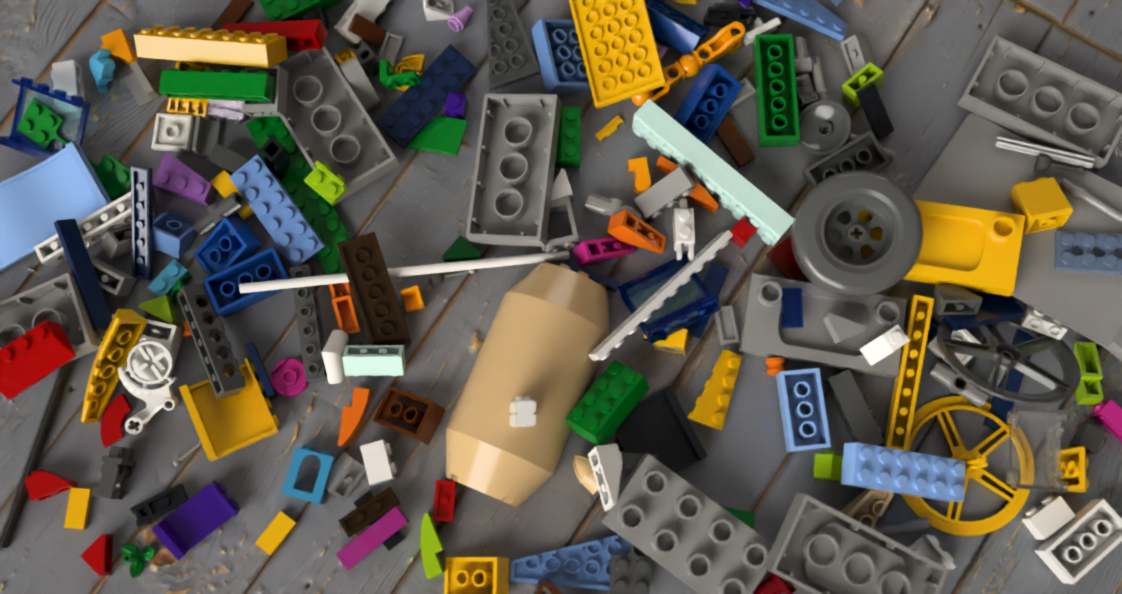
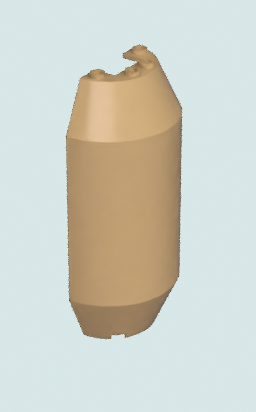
M543 261V263L537 265L505 293L446 427L447 478L519 508L554 475L572 432L565 418L590 389L601 360L593 361L588 354L610 335L609 300L605 285L589 279V275L585 272L578 271L577 273L572 271L571 267L565 264L557 266ZM530 396V400L536 402V412H534L536 415V425L531 427H512L509 425L510 415H512L510 413V403L515 401V397Z

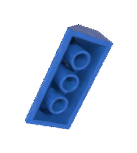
M645 0L655 38L658 37L663 40V43L667 46L677 48L683 55L692 54V51L698 49L710 28L661 0Z
M706 64L673 119L707 146L743 85L719 64Z

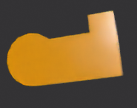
M647 158L629 159L627 161L628 172L633 171L634 191L641 195L651 186Z

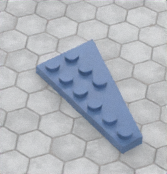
M752 0L756 4L839 41H842L845 37L848 24L816 0Z
M614 535L511 561L510 581L536 584L540 579L546 578L555 586L609 591L611 554H628L630 552V543L620 535Z

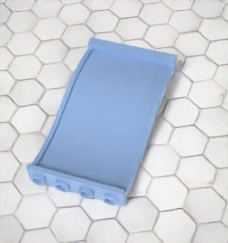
M70 142L65 145L64 149L52 157L0 182V272L36 252L34 246L57 234L54 222L57 220L75 219L78 222L112 202L79 144Z

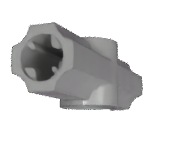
M591 192L585 205V209L599 213L607 220H610L611 216L625 209L640 219L643 215L642 211L625 205L619 199H608Z
M939 360L929 370L928 375L945 385L950 392L959 394L978 407H982L989 397L990 393L971 384L955 370ZM956 379L961 381L962 388L956 386Z

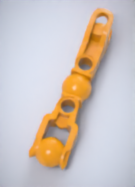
M737 21L732 22L721 29L712 39L698 47L697 51L694 50L692 54L683 55L678 62L676 61L675 64L665 67L663 71L667 85L662 86L664 89L654 95L653 90L633 96L631 97L632 102L637 106H642L650 99L657 104L668 98L670 90L677 86L681 80L684 81L685 77H693L706 64H712L738 51L741 48L742 38L745 34L744 25ZM736 28L740 30V33H731V30ZM707 54L708 58H701L700 55ZM675 73L677 74V77L671 78L669 77V74Z

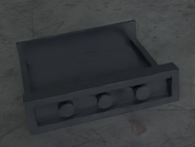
M671 386L639 402L614 432L617 439L614 443L618 445L620 452L657 455V460L674 473L707 457Z

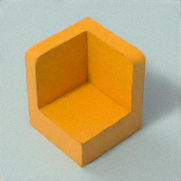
M418 285L399 291L407 313L426 308Z

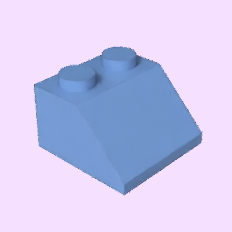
M167 210L153 220V248L179 259L189 251L198 234L193 227L195 220Z

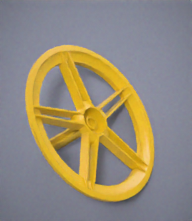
M950 396L931 401L914 412L907 451H910L912 441L918 430L924 423L936 415L951 452L950 458L966 461L964 497L969 479H974L1009 501L994 515L982 520L967 522L959 521L963 502H957L954 518L951 519L954 502H948L945 517L932 509L921 497L901 494L906 504L919 518H927L930 526L943 532L962 536H976L995 531L1006 525L1019 513L1029 496L1033 480V462L1027 441L1010 417L1006 425L998 417L989 413L992 404L985 402L982 407H978L962 396ZM948 411H973L991 418L1001 428L971 451L965 449ZM942 412L958 446L954 447L941 415ZM1005 430L1006 434L983 454L979 453L978 450ZM1008 437L1014 445L1019 462V478L1015 491L983 469L988 466V463L985 462L986 456ZM982 475L1012 494V497L982 480Z

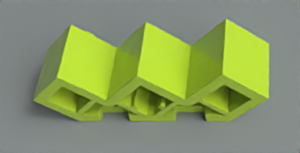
M823 451V454H815L813 478L841 481L843 457L835 455L836 452Z

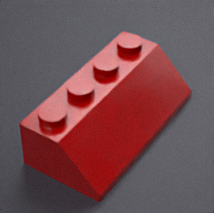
M45 320L0 349V393L7 399H13L77 357L60 323Z

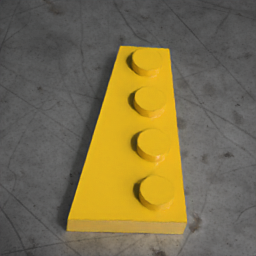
M729 350L722 351L712 370L713 374L710 380L706 381L705 389L701 397H698L694 403L696 406L693 412L689 413L688 419L722 431L743 356Z

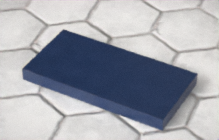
M977 292L974 294L983 299L977 315L942 316L953 330L957 331L1023 318L1025 311L1011 296Z

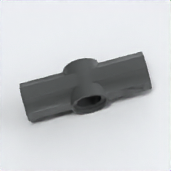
M233 192L221 202L210 205L207 208L208 212L194 221L193 227L195 231L201 236L211 232L225 217H231L245 207L243 196L239 195L238 192Z

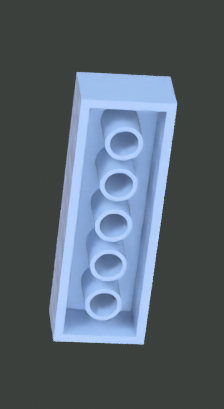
M858 442L844 443L841 484L947 502H964L966 461Z

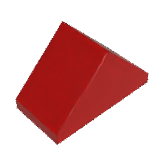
M101 534L80 555L99 576L112 575L114 534Z

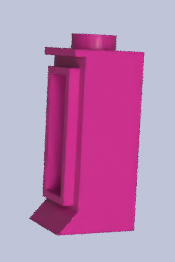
M1111 399L1094 405L1092 408L1094 411L1089 416H1095L1094 419L1122 443V408Z

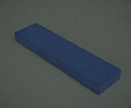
M713 262L711 263L684 329H688L689 335L701 339L730 269Z

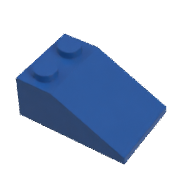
M241 216L225 217L193 255L207 274L212 276L250 258L262 244Z

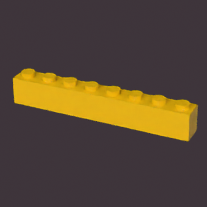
M914 294L909 300L904 333L910 341L901 347L899 373L895 377L883 447L904 451L908 449L934 298Z

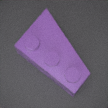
M168 151L165 152L152 185L160 192L207 207L212 205L218 190Z

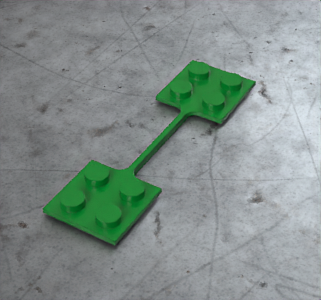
M33 98L17 129L44 150L48 149L50 143L55 138L64 145L69 143L58 135V129L64 119L38 99ZM109 153L105 154L100 164H96L87 157L110 199L115 201L124 196L131 186V170Z

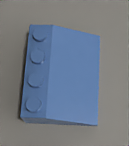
M540 18L531 31L546 94L567 95L591 90L574 20Z

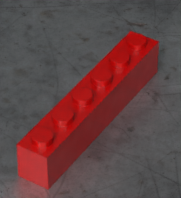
M321 19L224 24L222 28L228 30L229 33L234 31H245V34L261 32V35L277 33L278 36L286 37L287 51L322 49L328 35Z

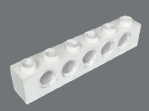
M131 192L76 222L86 249L103 240L107 231L132 223ZM58 233L34 246L42 264L55 267L67 260Z

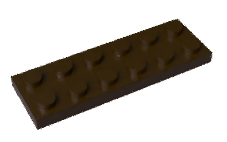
M375 231L338 242L336 245L371 345H403L411 342V337Z

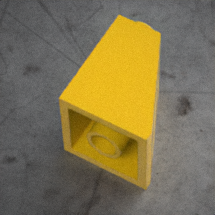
M1040 177L1032 182H1018L1010 192L1016 214L1025 215L1023 235L1063 227L1073 212L1070 203L1054 177Z

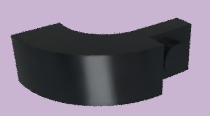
M272 136L262 146L260 151L264 154V160L274 175L281 181L289 168L290 155L277 139Z

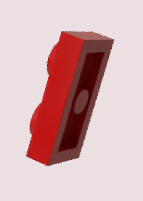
M436 480L433 521L453 522L456 481Z

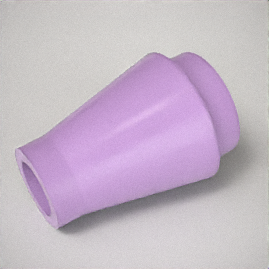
M466 5L451 15L448 20L449 27L455 32L463 30L473 14V10Z

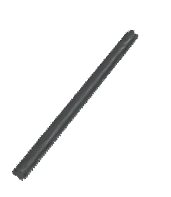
M74 360L57 370L56 374L58 375H56L57 377L54 380L56 382H53L54 384L52 385L54 387H51L53 389L50 391L52 394H49L51 396L47 398L49 400L46 401L48 402L45 405L47 408H44L46 410H43L42 414L44 415H41L43 416L40 420L42 422H39L38 426L40 427L36 429L38 434H35L34 438L36 439L32 441L34 446H30L32 451H29L31 453L27 455L29 458H26L28 459L26 462L28 463H24L27 465H24L23 469L25 470L21 472L23 475L20 476L23 477L19 479L21 482H18L17 486L19 487H16L18 488L15 489L17 492H14L17 493L14 494L16 497H13L15 498L11 501L13 504L9 506L11 509H8L10 514H6L9 516H6L8 519H5L7 520L4 521L6 524L2 526L4 531H0L2 532L0 533L2 535L0 536L1 548H8V544L11 542L9 539H12L11 534L15 530L14 527H16V522H18L17 517L20 515L19 512L22 510L23 500H25V495L28 493L24 478L31 476V473L36 469V464L39 462L37 459H40L39 454L43 450L41 447H44V440L47 438L45 435H48V428H50L51 421L54 419L52 417L56 412L54 409H57L56 407L59 405L57 402L61 398L59 395L63 393L61 388H64L63 386L66 384L64 382L67 381L65 379H68L66 374H69L68 372L71 370L69 367H72L70 365H72L71 363Z

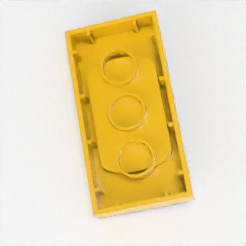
M914 199L922 218L923 242L917 261L903 279L934 285L955 284L966 290L1010 297L1015 287L1025 215ZM861 210L858 219L860 222L867 224L872 220L873 215ZM881 227L870 229L871 239L882 240ZM856 233L855 239H857L860 236V234ZM864 245L860 248L861 256L864 259L871 257L875 253L874 249L869 245Z

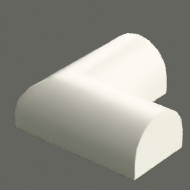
M333 330L322 350L329 384L341 383L346 379L342 354L345 346L348 344L349 336L342 330Z

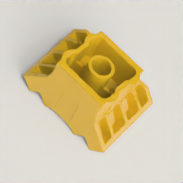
M177 60L175 68L182 71H187V69H196L199 72H204L205 69L215 71L217 64ZM169 98L166 113L201 115L205 118L209 100Z

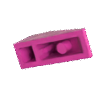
M615 237L583 241L573 249L578 266L583 267L635 253L636 249L634 245L621 242Z

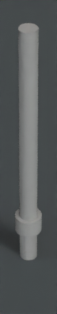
M1065 178L1060 182L1059 185L1072 192V195L1076 198H1082L1122 223V214L1086 192V189L1082 186H1076Z

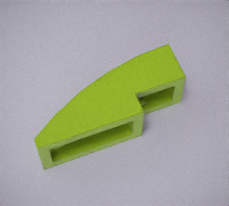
M1076 341L1074 343V355L1081 369V380L1075 391L1077 404L1098 405L1104 397L1100 383L1103 373L1096 342Z
M427 512L423 515L420 543L423 567L427 579H431L445 572L438 553L445 549L432 516Z

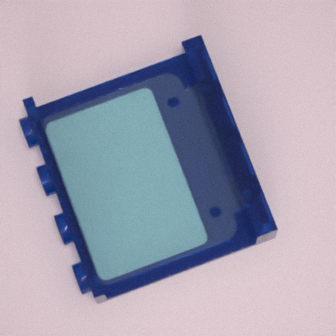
M28 77L12 79V83L20 86L11 135L1 136L0 144L44 161L66 147L55 138L50 143L48 149L44 150L17 129L33 98H36L64 119L58 129V135L69 143L74 142L79 144L80 147L82 146L91 103L83 101L84 98L80 96H69L64 90L50 89L48 84L34 83V80Z
M686 253L682 255L681 260L675 258L618 286L621 299L631 314L689 262ZM696 273L690 276L689 282L677 288L678 292L670 298L667 297L664 300L665 304L661 308L654 309L650 313L652 316L643 323L641 321L638 324L651 344L721 310L717 294L715 292L711 294Z

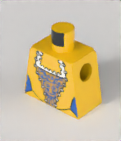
M657 325L656 331L645 330L644 341L653 342L655 349L686 356L690 339L688 329Z

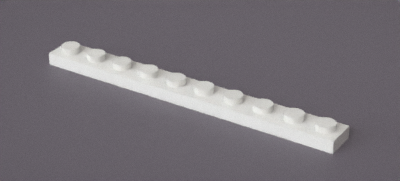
M729 230L720 232L694 256L693 260L685 264L588 356L593 361L605 360L611 354L609 351L612 348H617L624 342L623 338L627 334H633L638 329L637 325L641 321L642 323L647 321L652 316L650 313L654 309L661 308L665 304L664 300L667 297L670 298L675 295L680 285L689 282L690 276L693 273L699 272L704 267L703 263L712 260L717 255L716 251L718 249L726 247L729 244L728 240L733 236Z

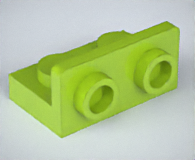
M317 160L315 162V169L304 179V182L334 206L349 190L345 184L347 181L339 174L335 176L331 172L333 169L325 162L321 164Z

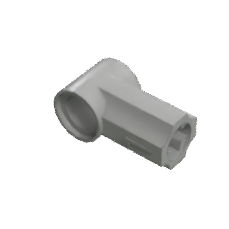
M802 36L793 38L795 74L811 73L812 60L808 56L806 40Z

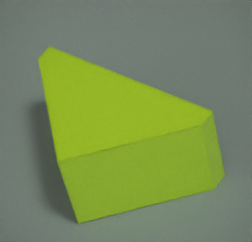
M164 295L138 305L140 309L172 325L179 326L175 305L169 296Z

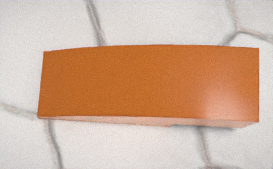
M350 282L329 284L332 295L331 300L340 330L348 335L360 332V323Z
M354 387L351 407L343 406L338 446L346 447L361 428L371 404L372 390Z

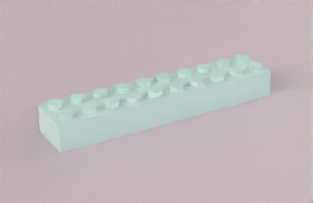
M648 99L634 114L632 129L638 137H643L647 140V144L651 148L659 150L662 157L672 161L679 167H685L687 172L711 196L718 200L720 206L728 208L737 220H741L744 217L758 229L756 233L761 236L763 242L774 247L792 226L793 217L653 101Z

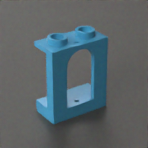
M303 445L302 448L296 447L281 494L324 505L326 499L324 496L333 463L338 458L332 457L333 453L322 450L321 453L314 452V447ZM309 455L317 456L321 462L313 493L294 488L304 458Z

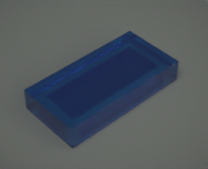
M782 288V328L803 327L802 288Z

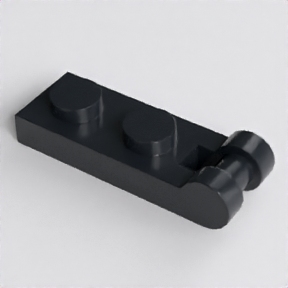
M708 7L703 22L705 26L726 27L732 22L737 21L744 25L746 31H751L754 27L753 21L757 19L758 12L753 9Z
M178 484L133 506L130 510L136 516L137 520L135 522L137 527H141L180 507L189 498L183 484ZM144 509H146L148 515L146 516L143 513Z

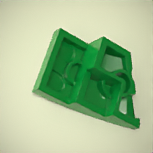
M450 117L434 118L407 144V148L421 152L425 150L439 155L443 153L457 158L468 127V121Z

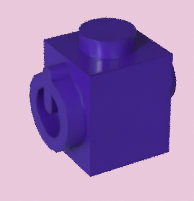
M460 91L448 92L444 108L446 117L465 120L469 105L465 93Z

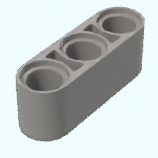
M356 57L339 65L366 112L382 104Z

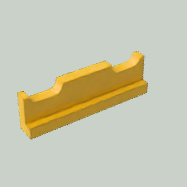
M617 115L595 134V137L602 143V139L613 134L618 129L617 126L624 123V121Z

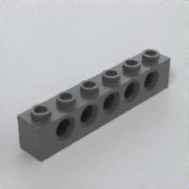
M309 264L290 268L291 278L315 276L314 269ZM317 287L293 288L305 380L311 384L328 381L322 356L325 341Z
M204 283L183 286L176 296L217 399L239 394L246 387L245 378L241 375L238 360L233 355L231 343L226 338L224 326L220 323Z

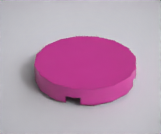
M283 359L271 371V385L274 391L282 396H298L308 387L309 382L305 380L303 363L297 359Z

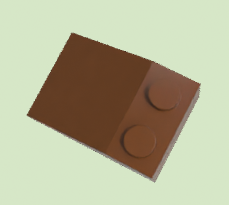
M389 386L373 421L429 445L444 415L445 409L433 401Z

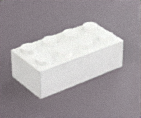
M1092 499L1075 514L1076 517L1058 529L1035 550L1062 583L1075 584L1122 541V519L1104 499Z

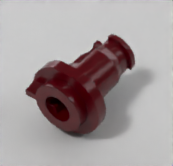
M770 572L771 576L760 583L752 594H793L797 589L788 580Z

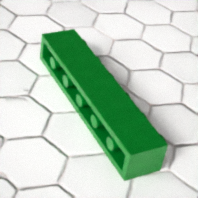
M170 68V71L162 70L159 93L168 98L273 102L276 79L265 71L251 73L240 70L239 73H234L230 70L216 72L205 69L204 72H199L196 69L182 71Z

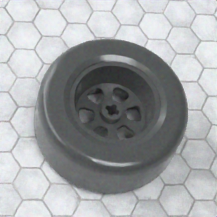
M866 170L837 173L818 183L809 191L800 204L791 230L793 254L804 275L820 289L833 295L847 298L871 296L894 286L914 266L923 242L921 214L911 195L893 179L880 173ZM861 210L873 215L872 220L867 224L860 222L858 219ZM844 211H848L851 217V222L846 225L840 223L836 218ZM881 227L882 240L871 239L870 229ZM829 230L841 231L842 239L834 243L830 242ZM854 230H856L857 234H860L857 239H855V236H851ZM845 245L853 250L850 260L838 254L839 250ZM864 245H869L875 251L867 259L862 258L860 248Z

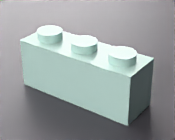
M346 345L342 356L345 376L404 375L406 366L404 345Z

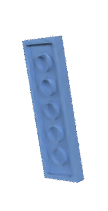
M260 154L254 156L229 176L293 267L302 266L327 247Z

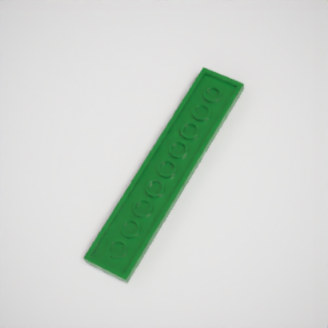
M259 117L247 123L246 126L259 150L273 136L288 151L290 155L289 168L280 182L327 246L316 254L326 274L346 273L336 244L351 239L334 206L304 182V179L313 169L281 117Z

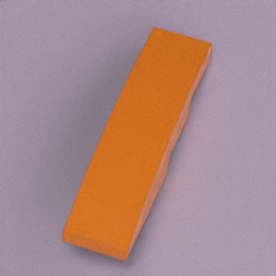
M660 155L655 168L670 174L679 166ZM691 176L697 186L693 188L694 192L685 198L715 214L719 205L709 192Z

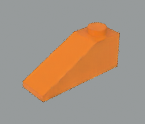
M627 209L610 217L607 230L609 234L621 242L659 254L664 253L667 237Z

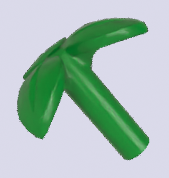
M185 274L176 281L170 294L172 303H177L176 295L185 286L184 282L192 277L191 274Z
M125 544L121 546V551L124 555L123 561L126 563L133 562L130 565V575L132 578H136L145 568L142 560L150 561L153 559L155 548L146 546L139 554V549L135 545Z

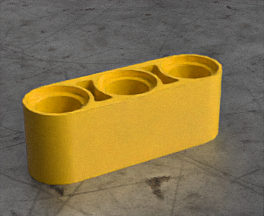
M225 170L215 176L210 183L224 198L233 192H238L241 195L230 180V175ZM245 201V207L237 212L244 220L254 213Z

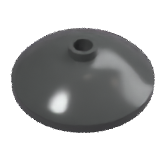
M820 100L808 105L799 115L800 140L798 143L806 152L816 156H827L840 149L847 143L852 130V121L848 111L841 104L831 100ZM829 128V132L824 134V130Z

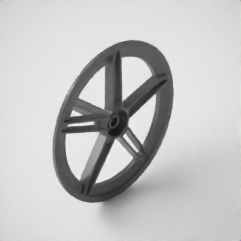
M944 318L941 321L937 330V343L945 360L960 376L991 395L1022 404L1047 405L1069 398L1079 386L1081 369L1071 349L1063 340H1057L1021 326L1022 318L998 322L1020 329L1036 338L1016 345L1008 344L994 324L978 326L990 345L951 339V334L954 331ZM1049 348L1062 367L1063 380L1025 357ZM955 353L994 360L996 364L987 381L985 382L970 372L960 362ZM1015 368L1052 389V391L1043 394H1021L1004 389L1010 369Z

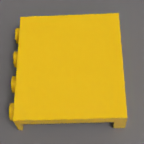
M244 359L245 363L238 366L241 375L245 378L246 387L237 395L217 399L209 379L190 387L187 384L179 387L204 451L211 462L279 432L277 426H280V422L276 414L272 416L270 409L273 406L270 399L264 397L262 392L265 389L261 380L257 381L255 376L257 374L256 368L253 363H249L248 359Z

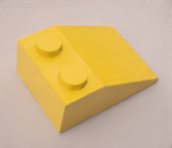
M1085 447L1053 451L1054 491L1087 492L1089 486L1087 478L1089 461L1086 457Z
M445 557L444 594H509V558Z

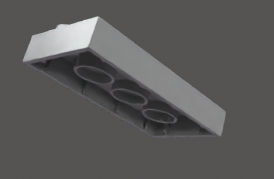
M752 273L748 278L738 352L769 358L783 357L786 361L843 371L849 369L850 372L892 379L898 376L901 347L872 366L859 349L897 324L903 331L907 299L878 294L860 298L840 297L820 289L813 283ZM829 312L865 325L866 329L855 336L835 344L823 321V317Z
M798 492L763 566L764 569L813 594H939L950 570L809 495Z

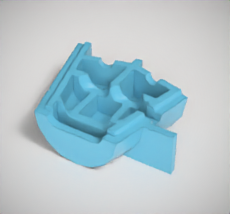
M100 49L98 53H95L89 59L90 69L98 91L102 93L108 92L107 85L109 81L113 80L112 71L115 70L116 66L115 62L111 58L109 59L111 50Z

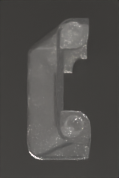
M1014 407L1011 412H1008L1007 422L1010 424V472L1007 474V483L1011 484L1013 489L1056 494L1068 492L1067 482H1063L1060 478L1064 476V472H1060V432H1063V427L1060 426L1061 421L1067 420V410Z

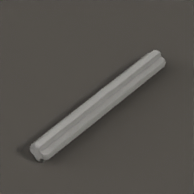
M997 136L995 141L996 147L1034 156H1046L1051 160L1091 169L1095 164L1094 157L1004 136Z

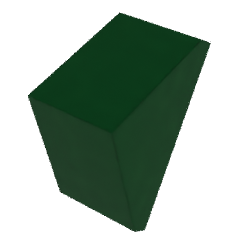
M461 235L442 255L444 263L482 259L481 252Z

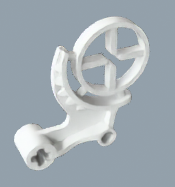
M149 340L137 344L128 355L127 367L117 368L125 388L132 395L146 402V408L130 417L125 423L126 431L132 435H136L144 430L150 419L161 408L170 411L179 404V399L174 396L171 386L178 379L176 376L174 378L170 376L174 366V358L170 349L161 342ZM143 345H157L165 351L153 358V362L168 355L169 368L164 376L155 364L151 365V369L158 378L157 380H146L137 374V372L149 366V363H145L135 370L133 369L132 357L137 349H139L145 360L151 358ZM129 371L134 379L143 383V386H139L136 383H134L128 377L126 372ZM164 379L169 381L168 384L162 387L147 388L148 384H156ZM138 421L140 425L134 426L133 423Z

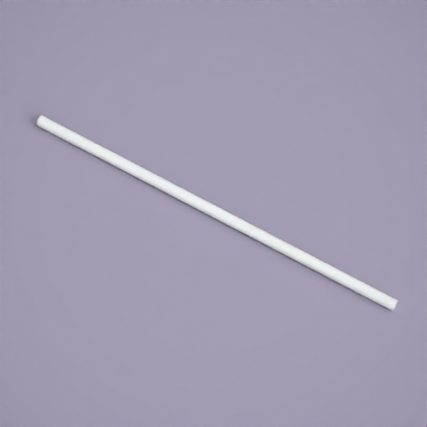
M569 250L554 253L545 252L388 268L390 278L541 263L543 261L569 260L570 257ZM346 273L241 283L239 284L240 293L347 283L349 279Z

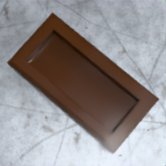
M354 14L347 30L378 48L381 47L387 33L386 30L359 14Z

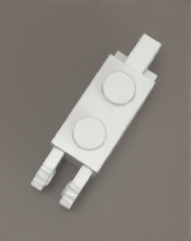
M679 198L678 208H674L673 245L677 260H681L682 251H688L689 260L694 259V209L687 208V198Z

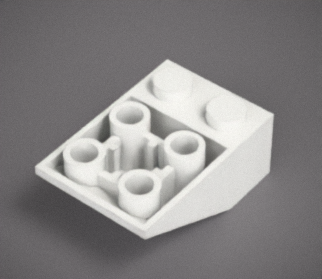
M146 319L148 322L137 344L149 340L165 344L172 352L175 365L185 330L175 325ZM143 345L151 358L145 360L139 349H137L132 357L133 369L135 370L141 365L149 363V366L137 372V374L146 380H157L158 378L151 369V365L155 364L164 376L169 368L168 355L153 362V358L165 351L157 345ZM164 379L158 384L166 385L169 381Z

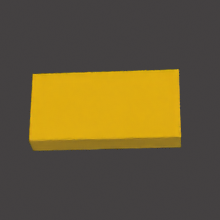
M70 489L64 528L87 529L93 489Z
M280 511L255 544L270 556L273 555L296 526L297 522L285 512Z

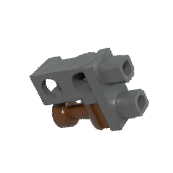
M111 445L109 456H102L101 462L104 463L101 466L102 477L99 488H93L91 496L123 500L124 492L121 491L124 479L131 476L133 473L131 472V466L135 467L136 461L131 460L133 449Z

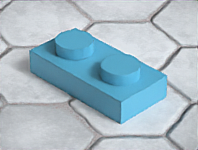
M173 259L148 288L158 297L169 296L176 281L181 276L190 272L177 260Z

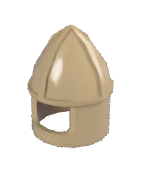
M575 455L573 466L579 483H582L592 495L596 494L599 490L588 455Z

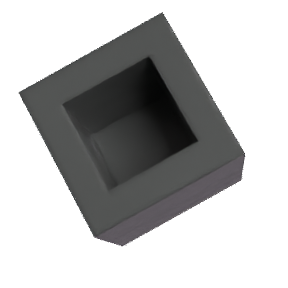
M1094 423L1081 424L1078 426L1070 446L1073 448L1085 447L1086 455L1097 454L1106 432L1100 430V426Z

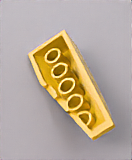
M117 309L108 330L105 332L87 384L81 418L83 423L99 422L120 379L117 368L126 367L128 355L136 346L148 322L132 309Z

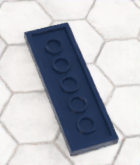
M450 44L419 76L421 83L410 86L376 121V125L404 149L446 104L448 92L458 91L477 71V68Z

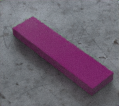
M397 505L336 555L348 571L410 521L399 505Z

